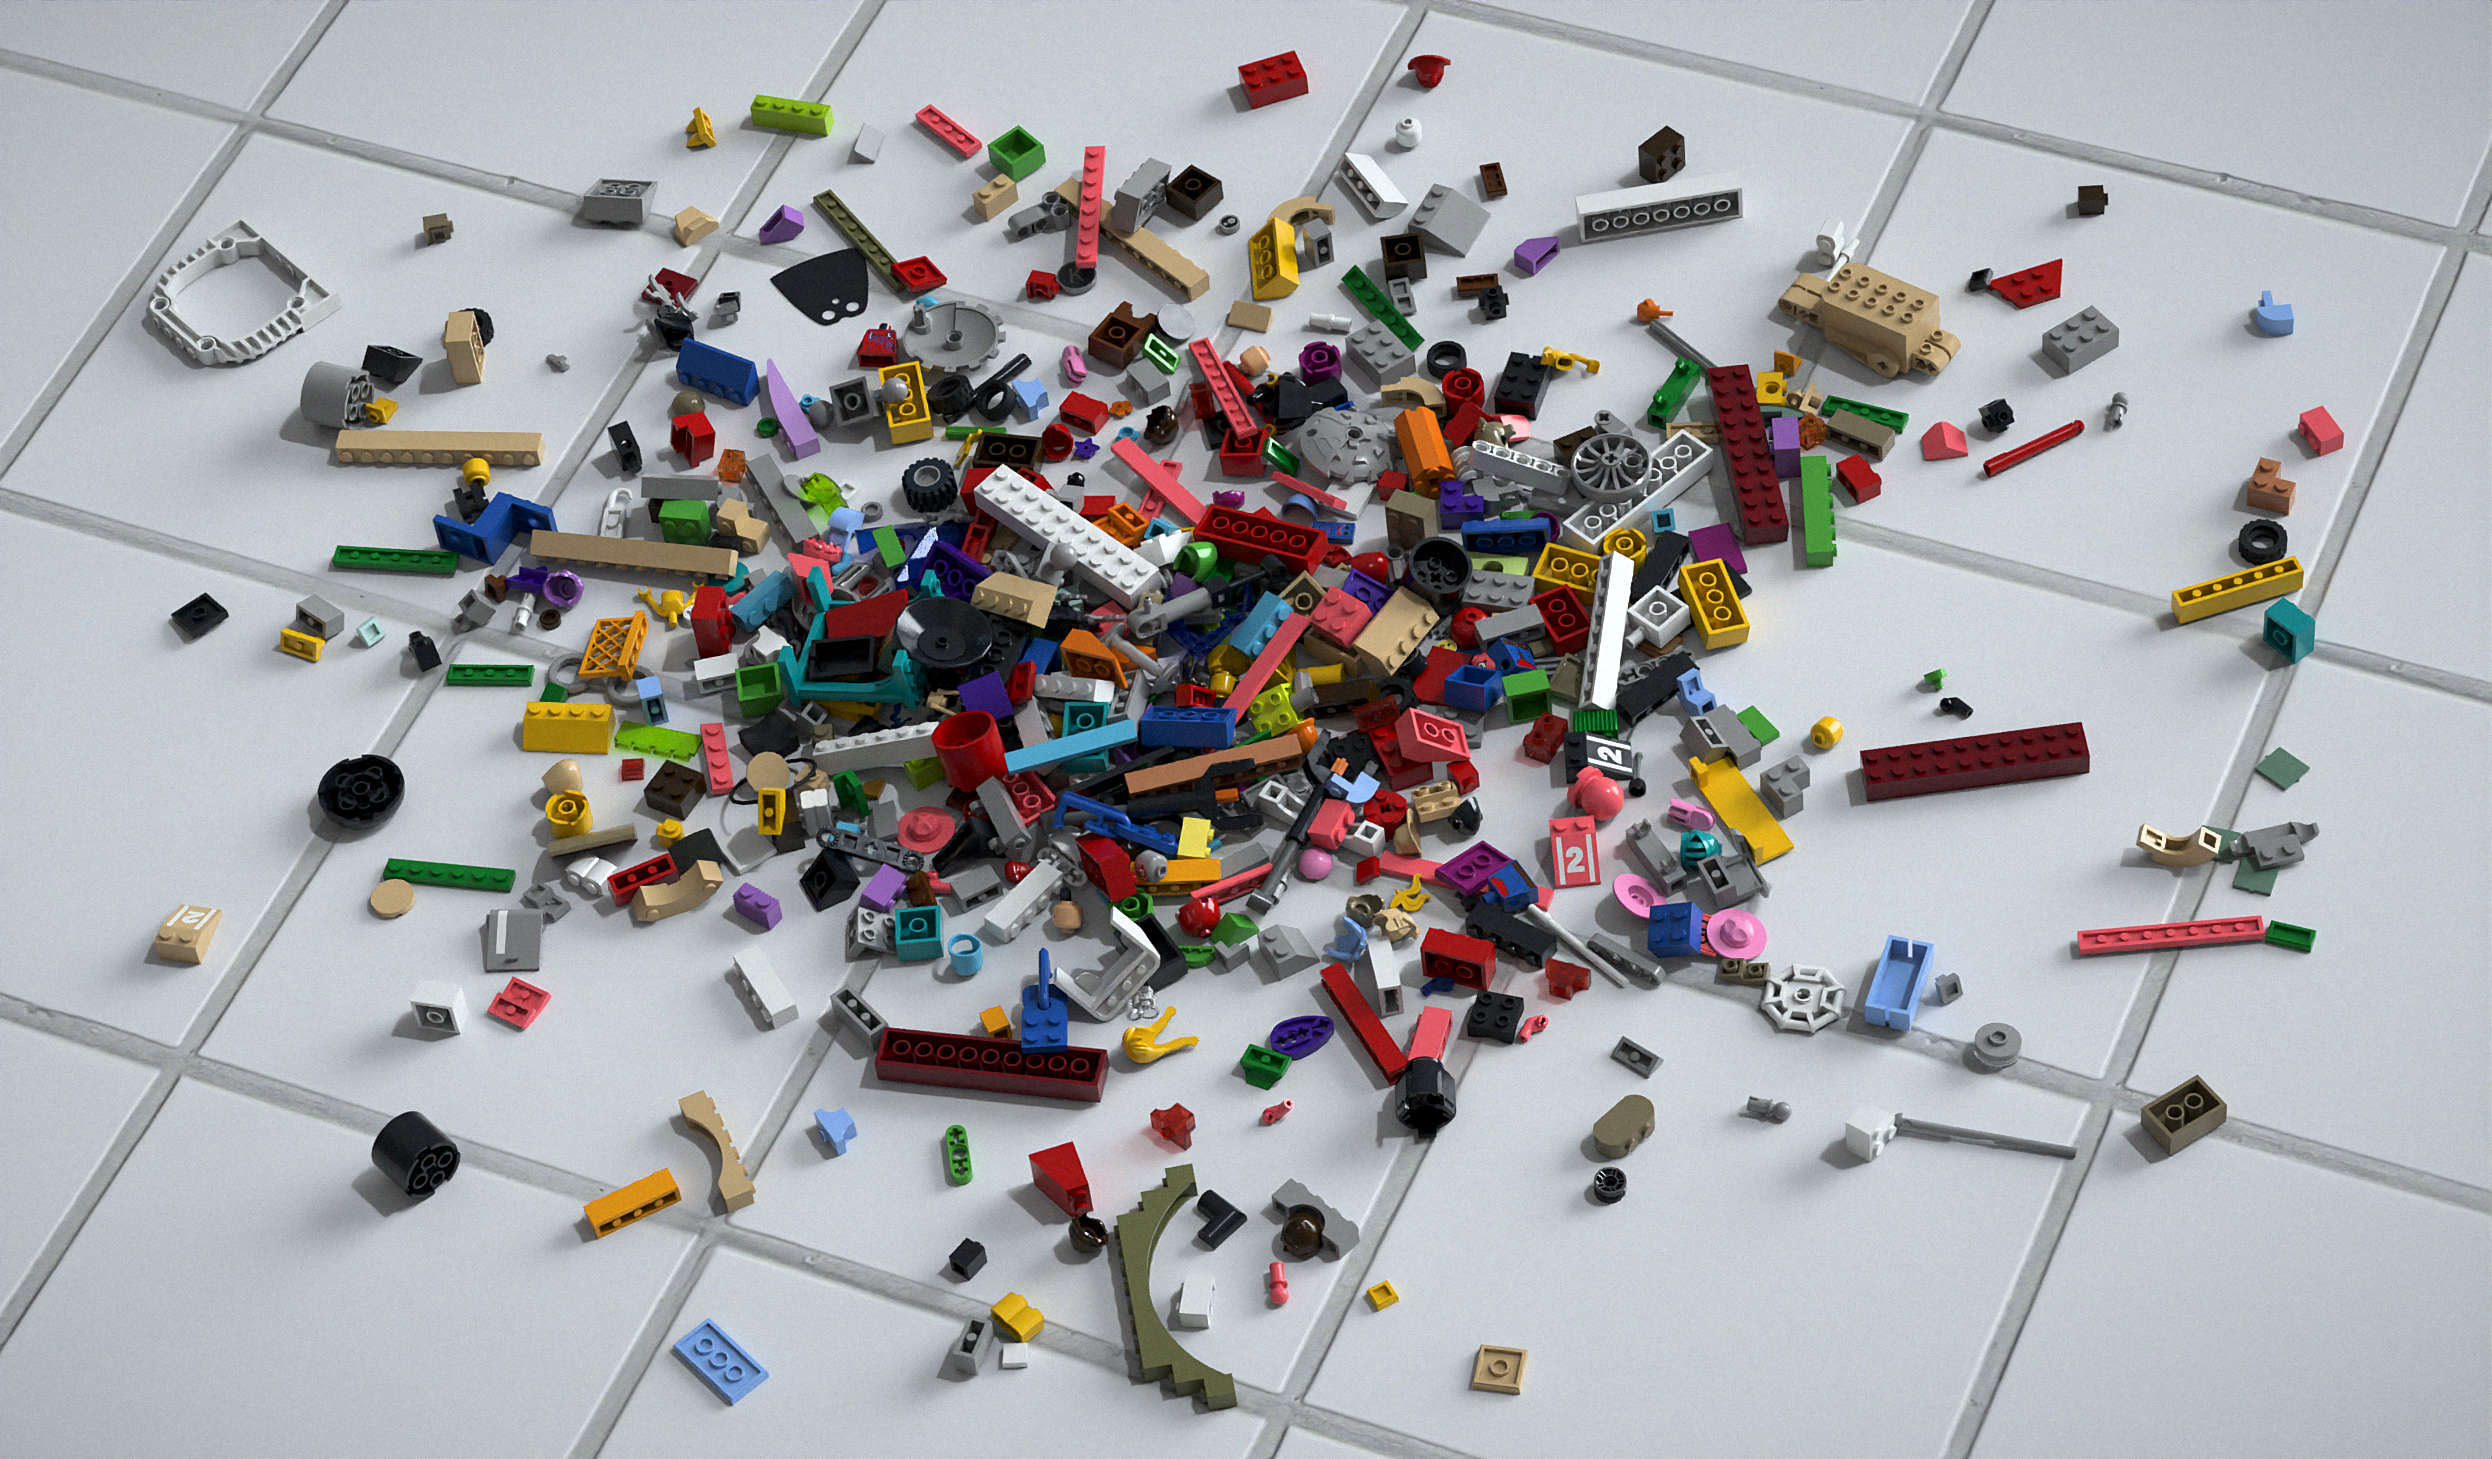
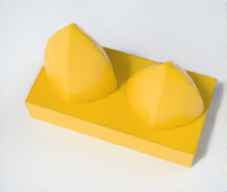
M697 107L693 110L695 118L690 121L686 128V131L696 133L689 139L686 146L693 147L706 143L711 148L717 143L710 118L700 107Z
M288 628L281 630L280 650L315 662L321 659V648L325 644V639L322 637H312L304 632H297Z

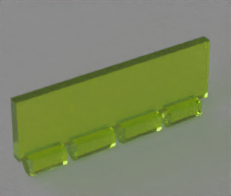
M625 720L614 737V741H616L615 748L631 750L633 747L635 752L651 754L653 751L655 756L671 758L673 755V759L689 762L691 756L695 757L702 744L701 735Z

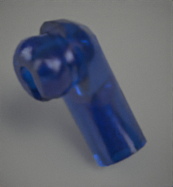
M1437 976L1423 985L1420 991L1425 997H1428L1435 991L1449 992L1453 990L1455 982L1450 977Z

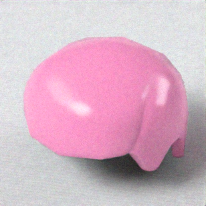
M1311 847L1305 850L1299 859V872H1302L1307 879L1320 880L1327 877L1333 869L1331 855L1320 847Z

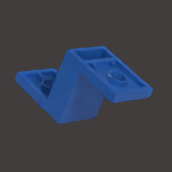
M498 492L473 526L438 514L432 520L440 548L451 552H459L460 555L492 566L495 565L519 531L532 535L533 529L558 532L552 509L502 492Z

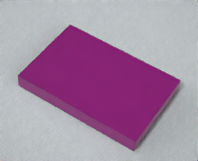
M1730 522L1688 531V537L1698 563L1721 558L1722 562L1727 561L1739 575L1748 573Z
M1482 840L1435 870V877L1467 897L1472 892L1488 884V878L1513 860Z

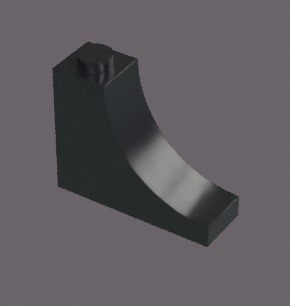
M969 817L931 860L935 871L938 872V876L945 878L959 866L973 860L982 858L1005 859L1007 856L1004 852L997 855L995 850H991L988 845L992 838L999 837L994 824Z

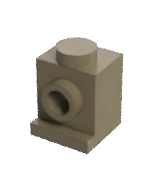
M832 723L815 725V734H811L812 747L815 748L816 743L823 740H836Z

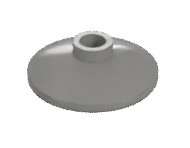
M791 474L784 477L783 485L792 496L811 504L820 501L821 493L811 479Z

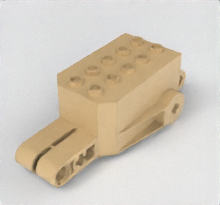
M1859 262L1843 265L1829 282L1809 273H1801L1777 302L1779 308L1784 313L1821 328L1827 341L1868 367L1873 368L1883 377L1892 378L1899 371L1907 374L1911 368L1937 376L1961 348V342L1955 335L1940 329L1939 296Z

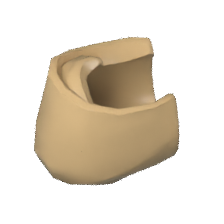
M563 759L556 763L541 778L552 795L564 794L563 791L565 790L581 792L583 788L579 765L572 759Z

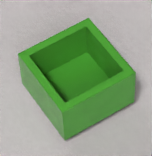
M1019 125L987 145L990 163L1014 182L1046 163L1044 145Z
M664 499L658 517L665 543L706 547L712 531L706 502L686 499Z
M777 662L735 669L742 717L764 715L773 710L775 711L784 699L782 679Z
M1545 668L1502 677L1504 707L1510 725L1553 716L1551 689Z

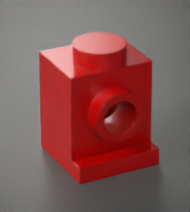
M1032 270L1025 283L1027 298L1029 299L1035 296L1052 300L1059 290L1056 275L1052 273Z

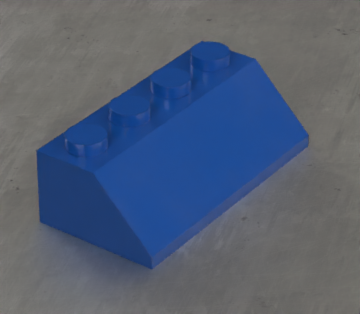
M687 337L683 339L676 364L679 382L748 407L761 391L755 362Z
M1542 517L1534 519L1515 518L1513 520L1493 519L1491 521L1472 520L1470 522H1463L1461 536L1463 547L1469 552L1488 554L1543 552L1547 542L1551 543V527L1549 518Z
M1151 706L1140 720L1142 745H1149L1150 748L1171 745L1173 749H1180L1183 746L1192 747V749H1203L1205 747H1213L1214 750L1226 749L1233 741L1237 708Z

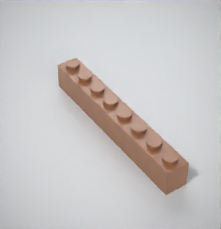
M1291 734L1124 774L1129 798L1134 799L1193 790L1208 767L1213 763L1254 758L1255 768L1248 769L1246 772L1211 777V779H1214L1215 788L1302 768L1304 763L1303 753L1297 734Z

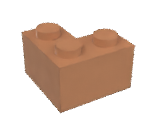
M2260 457L2247 490L2248 506L2289 515L2295 501L2296 483L2281 479L2282 462Z

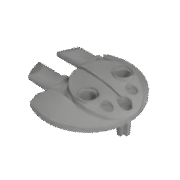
M853 561L841 573L832 577L834 590L831 598L832 601H863L897 591L898 588L892 577L889 576L867 596L859 599L857 594L851 592V589L874 570L875 567L871 564ZM797 592L792 596V609L799 625L809 633L817 610L815 605L804 604Z

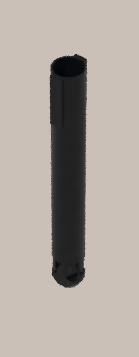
M1024 353L1016 356L1003 366L1000 371L974 390V397L967 405L952 413L943 414V420L947 424H952L953 420L963 416L976 406V396L986 383L992 380H1001L1006 383L1011 378L1016 377L1032 364L1029 357Z

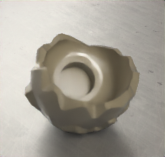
M1365 894L1359 897L1350 896L1345 907L1347 918L1355 921L1363 928L1373 927L1375 924L1372 920L1376 917L1375 914L1385 909L1384 899L1380 898L1377 894L1374 896L1372 894Z

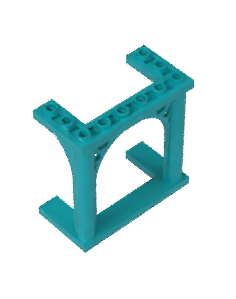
M812 566L806 583L817 612L799 662L797 664L791 646H782L777 660L793 706H801L803 700L905 703L907 710L916 711L918 702L922 700L923 688L928 682L929 671L933 667L917 662L911 657L908 658L906 650H897L892 664L894 674L883 680L871 683L811 682L809 678L810 660H812L810 657L811 640L826 639L828 627L825 611L859 602L832 601L820 566ZM925 570L920 585L922 589L921 594L908 602L911 604L918 599L935 596L945 597L941 592L940 581L937 579L934 570Z

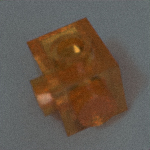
M1809 413L1798 421L1800 446L1806 451L1820 444L1826 438V423L1823 419L1816 417L1813 413Z
M724 449L717 466L720 481L741 483L744 473L748 471L746 462H749L746 460L744 451Z

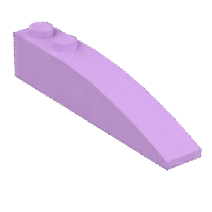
M771 358L768 359V386L775 417L780 427L778 431L781 439L787 441L786 445L790 454L794 453L798 461L821 452L815 431Z

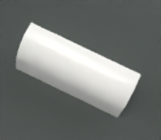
M1344 153L1336 170L1376 218H1392L1406 209L1409 205L1407 200L1369 155Z

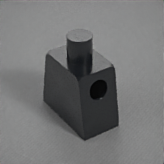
M627 420L608 427L611 449L622 470H630L632 474L640 472L642 469L640 448Z

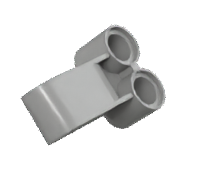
M1049 191L1042 196L1041 203L1012 215L1008 220V226L1017 239L1025 240L1053 227L1059 231L1066 230L1071 226L1068 206L1061 204L1060 195L1055 191Z

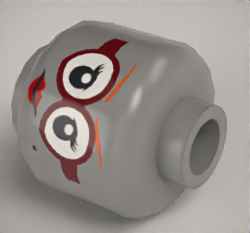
M1146 850L1139 854L1135 860L1136 874L1145 880L1154 883L1159 882L1167 874V859L1159 853Z

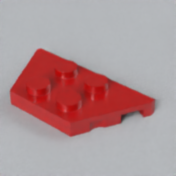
M2061 258L1991 280L1988 290L1992 291L1995 289L2001 293L2003 299L2011 301L2020 309L2060 298L2063 260Z

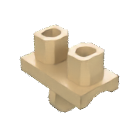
M1812 382L1804 395L1801 389L1792 390L1787 395L1790 407L1795 408L1799 406L1797 411L1803 413V419L1811 423L1818 410L1809 406L1808 403L1818 408L1824 397L1823 394L1814 390L1817 384Z

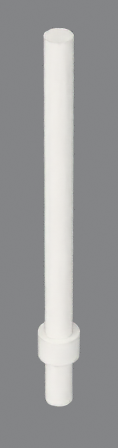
M1852 238L1848 246L1842 249L1839 259L1825 277V281L1829 282L1838 270L1851 260L1854 250L1860 243L1857 238ZM1797 318L1794 323L1802 327L1805 321Z
M1534 904L1529 905L1527 911L1538 919L1539 924L1551 929L1621 986L1626 987L1629 984V980L1556 923L1553 916L1541 911Z

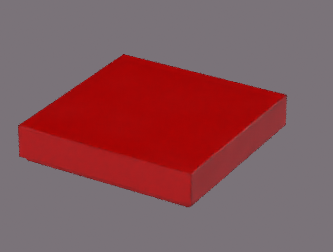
M926 256L891 264L890 271L911 293L945 285L947 282V278Z

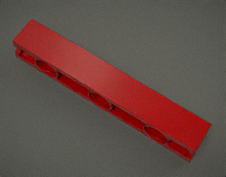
M1338 962L1320 970V976L1323 977L1321 985L1390 1087L1395 1085L1404 1072L1405 1065L1408 1063L1407 1059L1342 964Z

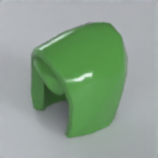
M1206 541L1187 544L1178 552L1173 563V569L1191 572L1195 574L1191 578L1192 581L1204 582L1216 564L1217 548L1213 543Z

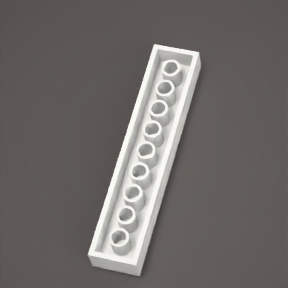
M1004 464L998 467L974 489L976 506L1039 549H1042L1049 541L1057 545L1067 543L1073 546L1077 552V562L1070 570L1129 610L1133 611L1139 605L1142 592H1149V590L1157 589L1161 585L1159 569Z

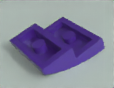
M998 671L957 687L966 711L981 710L989 712L993 715L995 722L1015 715Z

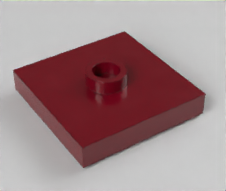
M664 267L655 277L656 282L660 285L662 284L671 294L669 298L674 300V306L677 309L680 306L676 300V294L680 292L683 299L686 300L698 285L697 279ZM649 284L646 288L653 293L654 291ZM645 290L641 293L642 299L662 306V302L659 299L651 298L646 294Z

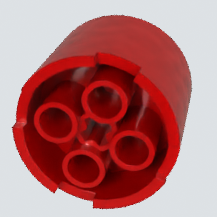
M972 710L953 715L941 722L933 731L931 740L950 788L956 787L961 788L962 792L976 791V788L990 777L994 776L997 778L1001 774H1007L1008 767L1004 753L1007 752L995 719L989 712Z

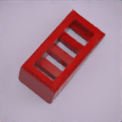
M1193 684L1177 685L1176 706L1214 708L1215 690Z

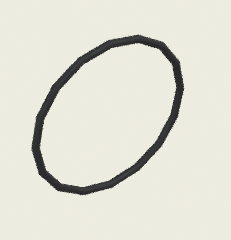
M796 758L785 760L787 764L807 762L813 765L811 772L804 779L785 789V794L801 786L815 774L818 765L813 759ZM746 777L736 784L729 794V799L733 804H758V799L740 801L735 800L733 797L735 791L747 782Z

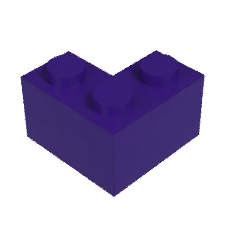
M1441 481L1440 516L1442 530H1460L1463 522H1470L1472 520L1485 521L1484 497L1464 496L1463 481Z

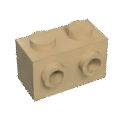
M1003 173L972 194L975 212L987 221H990L1019 200L1016 183Z

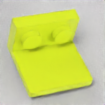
M1291 683L1280 684L1257 695L1247 708L1257 733L1269 729L1271 736L1274 737L1306 720L1303 711L1298 713L1290 701V696L1293 695Z

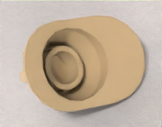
M1408 808L1407 821L1395 830L1393 843L1399 855L1420 853L1423 856L1418 822L1414 812Z

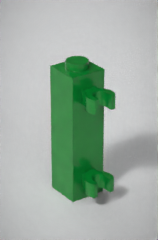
M1679 356L1675 362L1676 367L1661 390H1657L1653 396V402L1647 410L1648 425L1666 430V423L1674 421L1700 381V365L1694 364L1691 359L1689 361L1682 360V356Z

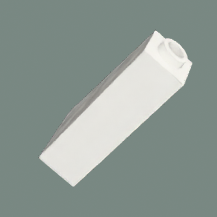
M1389 935L1366 939L1382 1017L1404 1013L1401 983Z

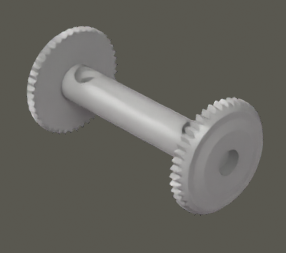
M1123 622L1114 624L1103 636L1101 643L1110 651L1115 647L1142 669L1155 676L1157 679L1152 689L1155 694L1164 692L1178 674V662L1172 661L1163 669L1157 662L1121 638L1126 627Z

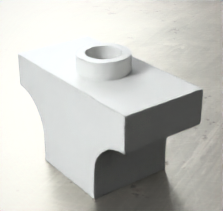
M763 625L758 629L759 640L752 645L755 659L761 664L777 662L782 646L791 645L786 642L784 637L778 636Z

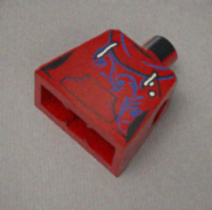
M882 323L879 325V329H868L857 349L859 367L884 368L898 365L897 334L895 330H891L889 324Z

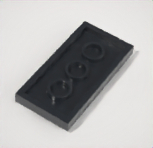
M990 615L988 621L993 629L992 646L982 659L967 666L960 685L998 671L1006 690L1032 629L1030 624Z

